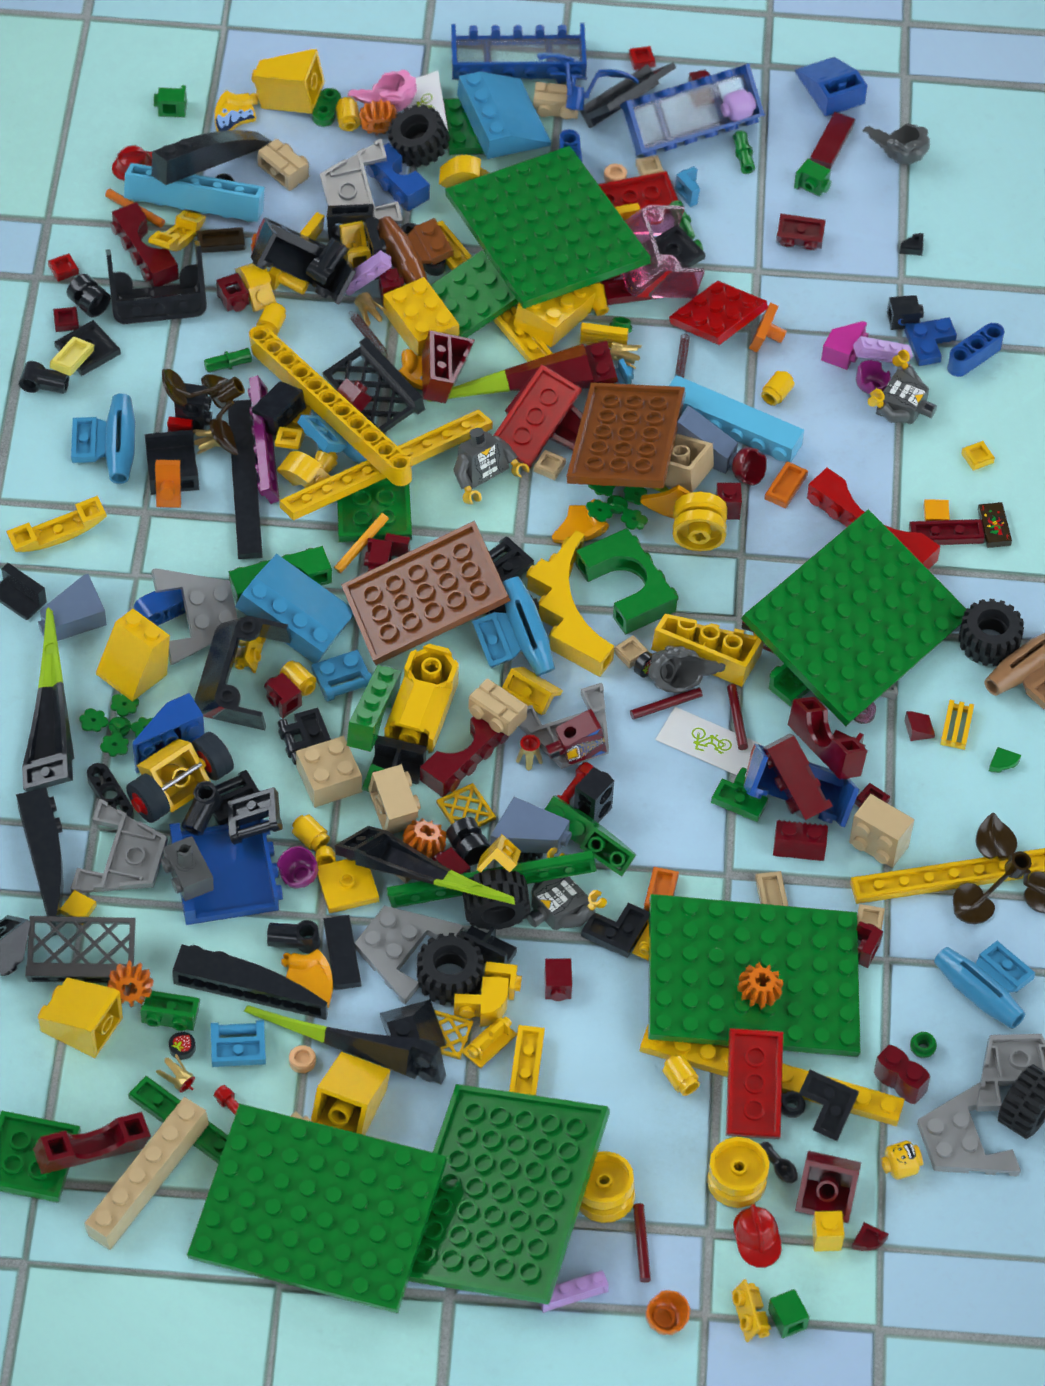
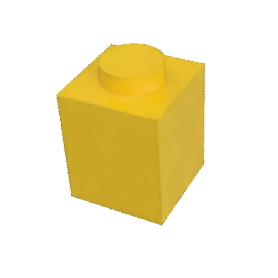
M842 1211L814 1212L812 1222L814 1251L842 1250L844 1241Z

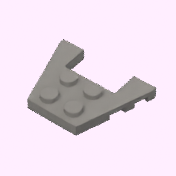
M382 139L376 140L374 144L366 149L359 150L357 154L349 159H344L320 173L328 206L374 204L364 166L387 161ZM398 202L374 206L375 218L378 220L382 217L390 216L397 224H403Z
M157 568L151 571L155 592L181 589L191 638L169 642L170 665H174L180 660L211 645L218 625L238 619L229 580Z
M602 683L581 689V697L587 709H592L602 728L607 752L574 764H569L564 754L552 759L561 769L609 753ZM530 705L527 706L526 720L519 727L527 735L537 736L540 740L539 747L548 755L545 746L558 740L555 731L556 727L579 714L542 725L533 706Z
M99 799L93 823L117 829L104 873L77 868L70 888L71 892L76 890L80 893L154 887L161 859L164 855L163 847L167 846L168 843L167 837L144 823L137 822L128 817L120 809L116 810L108 805V802Z
M384 906L354 944L357 952L374 971H377L382 976L384 983L390 989H393L398 995V999L406 1005L419 988V982L399 971L427 935L437 939L438 934L443 933L444 936H449V933H454V936L459 937L460 932L463 931V926Z
M1042 1034L989 1036L976 1103V1112L999 1111L1002 1105L999 1086H1012L1019 1075L1030 1065L1034 1064L1045 1071V1039Z
M980 1082L918 1119L917 1126L934 1171L957 1173L980 1171L985 1172L987 1175H996V1173H1009V1176L1020 1175L1021 1170L1013 1149L985 1155L969 1112L976 1110Z

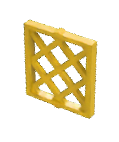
M473 783L436 800L437 805L450 824H453L454 820L457 821L465 818L467 812L476 814L475 820L479 827L496 819L495 814ZM470 791L469 797L460 795L463 792ZM473 793H475L478 799L472 798ZM451 798H455L453 804L444 803ZM458 799L467 801L466 806H457ZM470 802L478 803V810L470 809ZM482 806H484L487 812L481 811ZM445 807L452 808L450 814ZM455 809L464 811L462 818L453 816ZM479 815L488 817L480 822L478 821Z
M435 1010L436 1016L445 1018L438 1021L447 1043L446 1046L440 1047L442 1055L460 1060L461 1051L468 1042V1036L474 1021ZM449 1021L453 1028L444 1031L441 1024ZM454 1021L461 1022L463 1024L456 1026ZM467 1026L466 1035L462 1037L459 1029ZM455 1032L458 1039L450 1042L447 1035ZM461 1042V1049L456 1052L453 1045ZM449 1047L452 1052H449V1051H446V1050H443V1049H446V1048Z

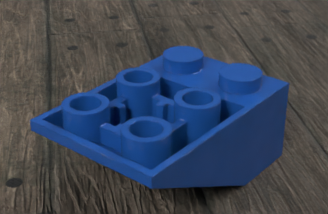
M832 57L795 69V73L825 117L833 115L834 112L839 113L865 104L868 85L858 70L838 58Z
M190 693L167 702L132 742L136 773H140L136 765L177 738L192 743L205 733L203 714Z

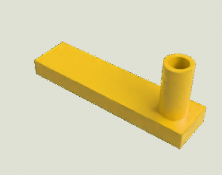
M316 212L300 234L316 240L323 231L325 216ZM272 267L268 272L272 280L270 284L274 291L280 283L301 295H304L308 289V282L278 268Z

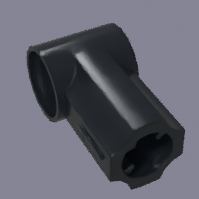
M332 237L320 256L316 257L309 264L306 275L324 288L329 286L337 274L336 269L350 249Z
M28 361L25 364L18 384L21 389L29 393H35L42 389L64 394L67 392L70 377L55 370L45 369L39 362Z
M203 781L196 785L194 788L195 798L181 824L183 829L197 836L203 835L213 813L220 809L223 802L217 788L210 781ZM212 794L210 798L205 799L206 796Z
M303 920L298 924L270 923L267 930V945L270 947L299 948L301 952L310 954L319 949L321 945L318 926L311 920Z

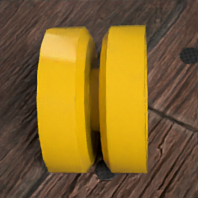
M692 492L681 496L675 501L672 535L677 544L688 550L708 551L719 547L725 542L727 506L725 501L719 496L707 492Z
M733 1137L725 1139L715 1147L710 1157L707 1184L710 1193L717 1201L728 1207L742 1208L751 1206L760 1200L766 1190L770 1164L767 1153L761 1145L749 1138Z
M609 1151L597 1152L579 1210L592 1221L600 1223L615 1222L625 1217L634 1205L633 1169L628 1160L617 1153Z

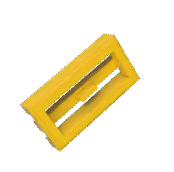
M582 322L580 344L590 345L607 340L609 348H611L613 342L627 345L628 328Z
M950 700L940 745L965 750L974 704L965 706V702L955 704V700ZM955 710L957 711L952 740H946L952 711ZM962 712L967 713L962 742H956Z

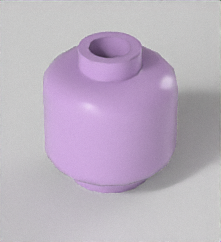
M744 89L726 94L723 98V104H721L722 114L733 122L752 116L753 110L756 109L752 93Z

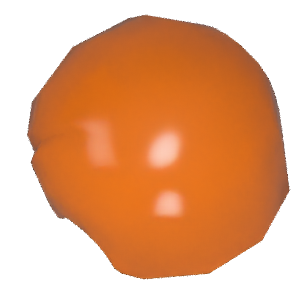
M661 1291L647 1305L646 1320L650 1328L661 1335H673L679 1332L689 1320V1303L686 1297L678 1291Z

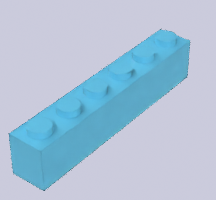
M131 163L125 173L124 198L132 199L136 202H150L158 206L166 205L180 210L188 209L202 214L210 213L221 215L224 218L243 219L246 222H258L264 210L265 187L196 174L165 185L151 175V166Z
M678 375L674 377L669 385L685 387L686 395L681 415L687 406L692 407L735 441L756 448L759 452L770 455L779 461L791 463L803 444L804 429Z

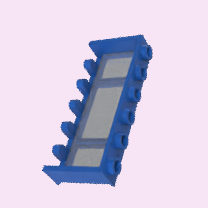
M580 23L579 35H567V27L562 24L558 26L557 35H545L543 25L536 26L535 35H522L521 25L513 27V35H500V26L498 25L491 27V35H478V27L471 25L469 27V36H456V24H451L452 80L459 79L461 75L476 72H486L519 79H555L549 75L550 72H566L565 65L560 61L549 59L539 61L537 53H558L575 59V62H569L570 74L586 77L585 23Z
M750 63L620 104L634 145L635 156L643 154L644 157L657 154L656 149L662 147L664 151L678 148L676 144L678 142L684 141L685 145L697 142V137L704 135L705 139L718 135L717 130L725 128V132L738 129L739 123L745 122L746 126L758 123V118L765 116ZM739 89L751 92L756 103V109L753 110L752 116L737 122L724 117L721 111V104H723V98L726 94Z

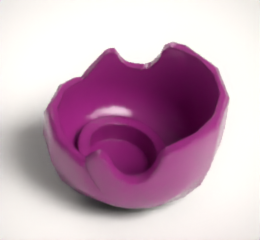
M862 361L856 373V384L859 389L869 395L875 389L884 391L891 380L890 371L885 372L882 369V363L879 361Z
M302 846L290 847L281 854L277 862L280 876L289 887L294 889L305 888L315 881L318 873V864L310 850Z

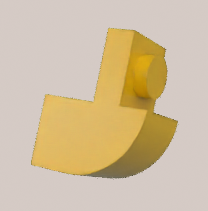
M460 155L451 158L440 167L439 184L448 188L489 174V172L481 168V159L470 155Z
M359 221L339 225L342 244L350 249L345 257L353 268H356L371 258L370 249L366 244L364 223Z
M251 263L235 269L249 292V300L253 312L264 309L272 302L277 303L270 284L272 280L267 268L264 270Z
M300 451L289 452L276 470L293 486L302 485L304 488L331 477L321 468L322 464Z
M482 976L481 995L455 994L454 1016L466 1019L480 1017V1027L489 1026L497 1018H502L506 1013L508 1005L509 978Z

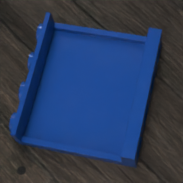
M260 819L241 825L240 829L268 821V819ZM180 823L169 824L171 843L192 836L213 876V891L184 901L181 895L186 925L279 911V900H283L281 884L276 885L275 878H279L277 863L271 862V857L275 856L273 842L267 841L266 835H270V831L243 839L241 843L234 845L229 836V824L206 827L203 835L199 836L191 834L187 830L181 831Z

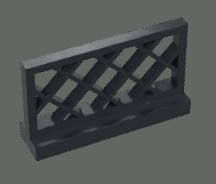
M674 62L654 71L651 70L648 64L631 74L638 80V84L631 79L625 78L586 103L583 111H580L589 128L594 127L620 110V104L636 99L657 86L660 78L676 69Z
M367 337L359 341V348L322 372L323 377L335 390L344 381L332 377L336 372H346L345 379H349L350 372L362 373L360 382L366 387L376 388L375 396H371L370 402H373L372 410H363L361 413L383 433L412 413L420 414L425 410L422 396ZM359 356L364 359L363 367L351 366L352 361ZM366 373H376L378 375L377 382L365 381ZM380 388H390L392 390L391 397L379 396ZM378 402L390 403L389 411L376 410ZM394 403H403L407 406L401 412L393 411ZM375 416L387 417V422L378 427L374 423Z
M29 916L31 925L28 935V954L25 972L28 982H64L66 978H71L88 983H108L111 980L109 978L110 972L116 970L118 965L111 959V956L121 947L128 953V961L130 960L132 966H134L136 918ZM35 923H47L53 930L41 940L35 934ZM52 923H60V924H58V925L55 927ZM65 924H74L79 931L67 940L59 930ZM92 924H100L105 929V932L94 941L85 931ZM118 925H130L129 935L122 941L112 933ZM56 933L65 944L54 953L45 943ZM81 934L92 943L82 953L71 944ZM109 934L118 945L107 954L98 943ZM34 938L39 942V943H38L37 945H35V946H34ZM128 941H129V949L124 945V944H125L126 942H128ZM43 946L51 956L44 963L33 962L34 953ZM69 946L78 956L71 963H63L57 956ZM94 947L105 956L97 964H91L84 958Z

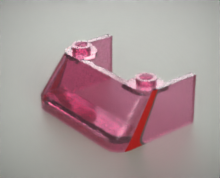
M648 205L625 220L651 256V264L622 274L626 288L631 295L650 298H694L697 295L705 273L704 268H682L679 260L673 255L659 253L654 235H660L675 225L680 224L685 210L684 206Z

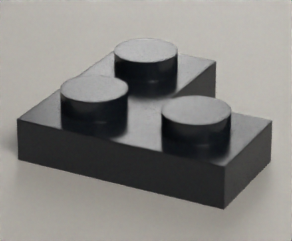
M627 903L617 922L595 912L583 927L581 937L628 958L649 922V912L631 903Z
M809 1070L799 1095L823 1105L813 1131L838 1141L859 1091L813 1070Z

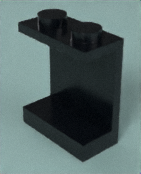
M193 430L145 434L151 495L156 494V460H180L181 492L199 490Z

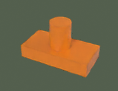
M771 302L768 305V309L765 310L750 344V350L758 352L766 337L779 343L783 341L787 330L772 324L779 307L778 305Z
M156 460V507L181 508L180 460Z

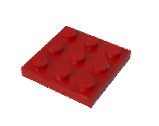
M717 280L669 316L671 325L721 345L767 310L768 305L764 299Z

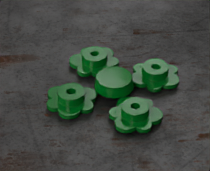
M588 485L597 495L610 496L607 499V503H602L598 499L594 500V502H587L586 509L589 511L588 515L595 518L599 522H605L607 518L612 517V513H623L621 521L625 523L628 529H644L648 518L645 515H641L639 510L633 511L629 509L627 501L641 505V496L647 495L648 492L646 488L624 487L625 495L623 498L618 495H612L615 486Z
M116 694L111 699V710L117 711V714L121 717H114L109 721L108 718L104 717L103 711L99 710L96 712L92 708L86 709L84 715L79 717V721L82 723L81 728L84 731L93 730L94 732H99L101 728L108 725L111 736L103 737L100 750L108 753L111 757H115L117 754H127L129 740L123 737L131 729L137 738L153 719L140 717L138 722L131 724L125 716L129 713H136L139 699L137 698L132 702L123 694Z

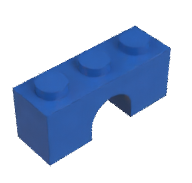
M389 143L384 145L387 161L366 165L368 175L372 178L374 177L380 183L382 189L388 191L394 197L395 202H398L407 211L430 199V184L416 170L407 175L399 174L402 172V156Z

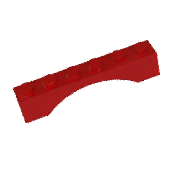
M828 467L809 483L807 499L811 504L818 506L828 513L832 519L838 520L846 527L864 513L853 500L846 480ZM886 526L928 570L938 561L941 546L923 533L906 532Z

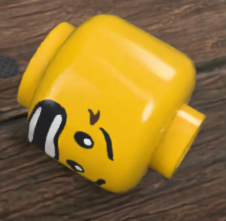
M906 1140L887 1146L885 1157L881 1158V1163L885 1173L890 1172L894 1179L899 1180L918 1174L920 1166H923V1159L918 1145H913L910 1141Z

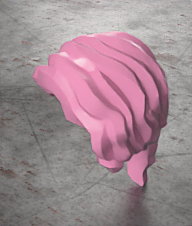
M407 70L384 73L378 83L373 85L372 90L351 89L348 97H353L356 101L362 103H371L372 100L379 101L380 99L383 102L390 101L392 105H395L397 112L405 109L414 99L417 92L416 78L410 76Z

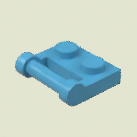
M358 650L311 665L312 673L316 677V681L327 702L334 700L335 696L367 687L372 677ZM357 677H361V678H359V679L352 680V681H349V682H346V683H343V684H340V685L331 687L332 685H335V684H338V683H342V682H345V681H348V680H351V679H354V678H357Z
M256 1020V1023L219 1025V1022L211 1023L212 1067L266 1064L264 1020ZM257 1034V1036L219 1038L221 1035Z

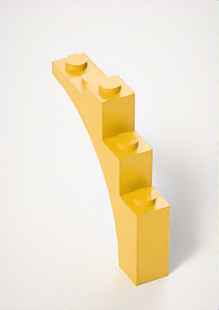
M576 530L571 537H567L563 541L557 554L553 553L548 562L541 558L536 565H532L528 569L526 578H528L527 589L541 596L538 602L540 618L544 623L553 627L549 633L551 650L600 677L613 661L614 645L600 637L585 622L571 596L569 577L576 561V550L584 547V534Z

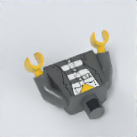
M904 349L899 351L898 355L892 359V363L897 367L901 366L902 369H897L884 391L875 389L870 392L871 397L868 398L867 402L871 407L877 406L876 414L885 417L890 423L904 422L913 424L919 414L932 418L937 405L927 401L929 388L917 375L912 365L907 364L910 360V355Z
M481 428L472 429L470 431V439L459 445L458 457L453 469L461 489L465 490L463 501L466 504H473L471 496H473L476 502H480L482 499L481 493L472 489L509 469V463L512 465L511 472L514 476L522 478L518 472L520 466L525 472L529 473L528 465L517 461L516 458L518 456L507 442L499 436H492Z
M553 847L548 850L547 858L554 857L557 848ZM570 877L536 882L531 891V906L534 910L528 913L527 920L533 927H537L545 921L553 930L580 927L596 912V907H605L607 900L602 897L596 902L602 892L593 890L588 896Z

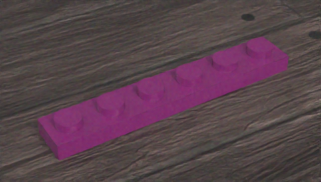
M258 375L249 378L250 388H248V395L252 402V407L268 393V388ZM250 407V414L254 421V425L251 428L256 440L253 448L258 459L255 467L260 478L257 486L261 496H265L270 504L280 501L273 434L269 433L267 419L253 414L252 407Z

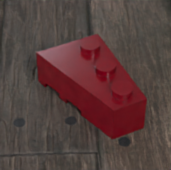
M429 330L422 349L423 399L446 404L468 359L475 339Z
M788 734L763 747L768 756L766 765L769 769L773 767L777 775L774 778L775 784L780 792L784 790L788 798L785 803L791 814L795 813L796 816L807 820L833 806L829 799H825L820 789L821 783L818 778H815L809 766L810 763L794 735Z

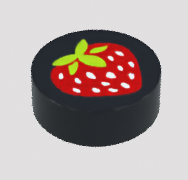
M650 652L641 654L634 664V672L642 678L647 677L649 674L653 655Z
M178 1032L171 1036L169 1052L174 1058H176L175 1054H177L180 1060H185L195 1053V1039L191 1034Z

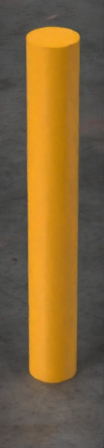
M384 513L378 516L334 566L337 572L341 574L367 545L368 538H373L389 520Z

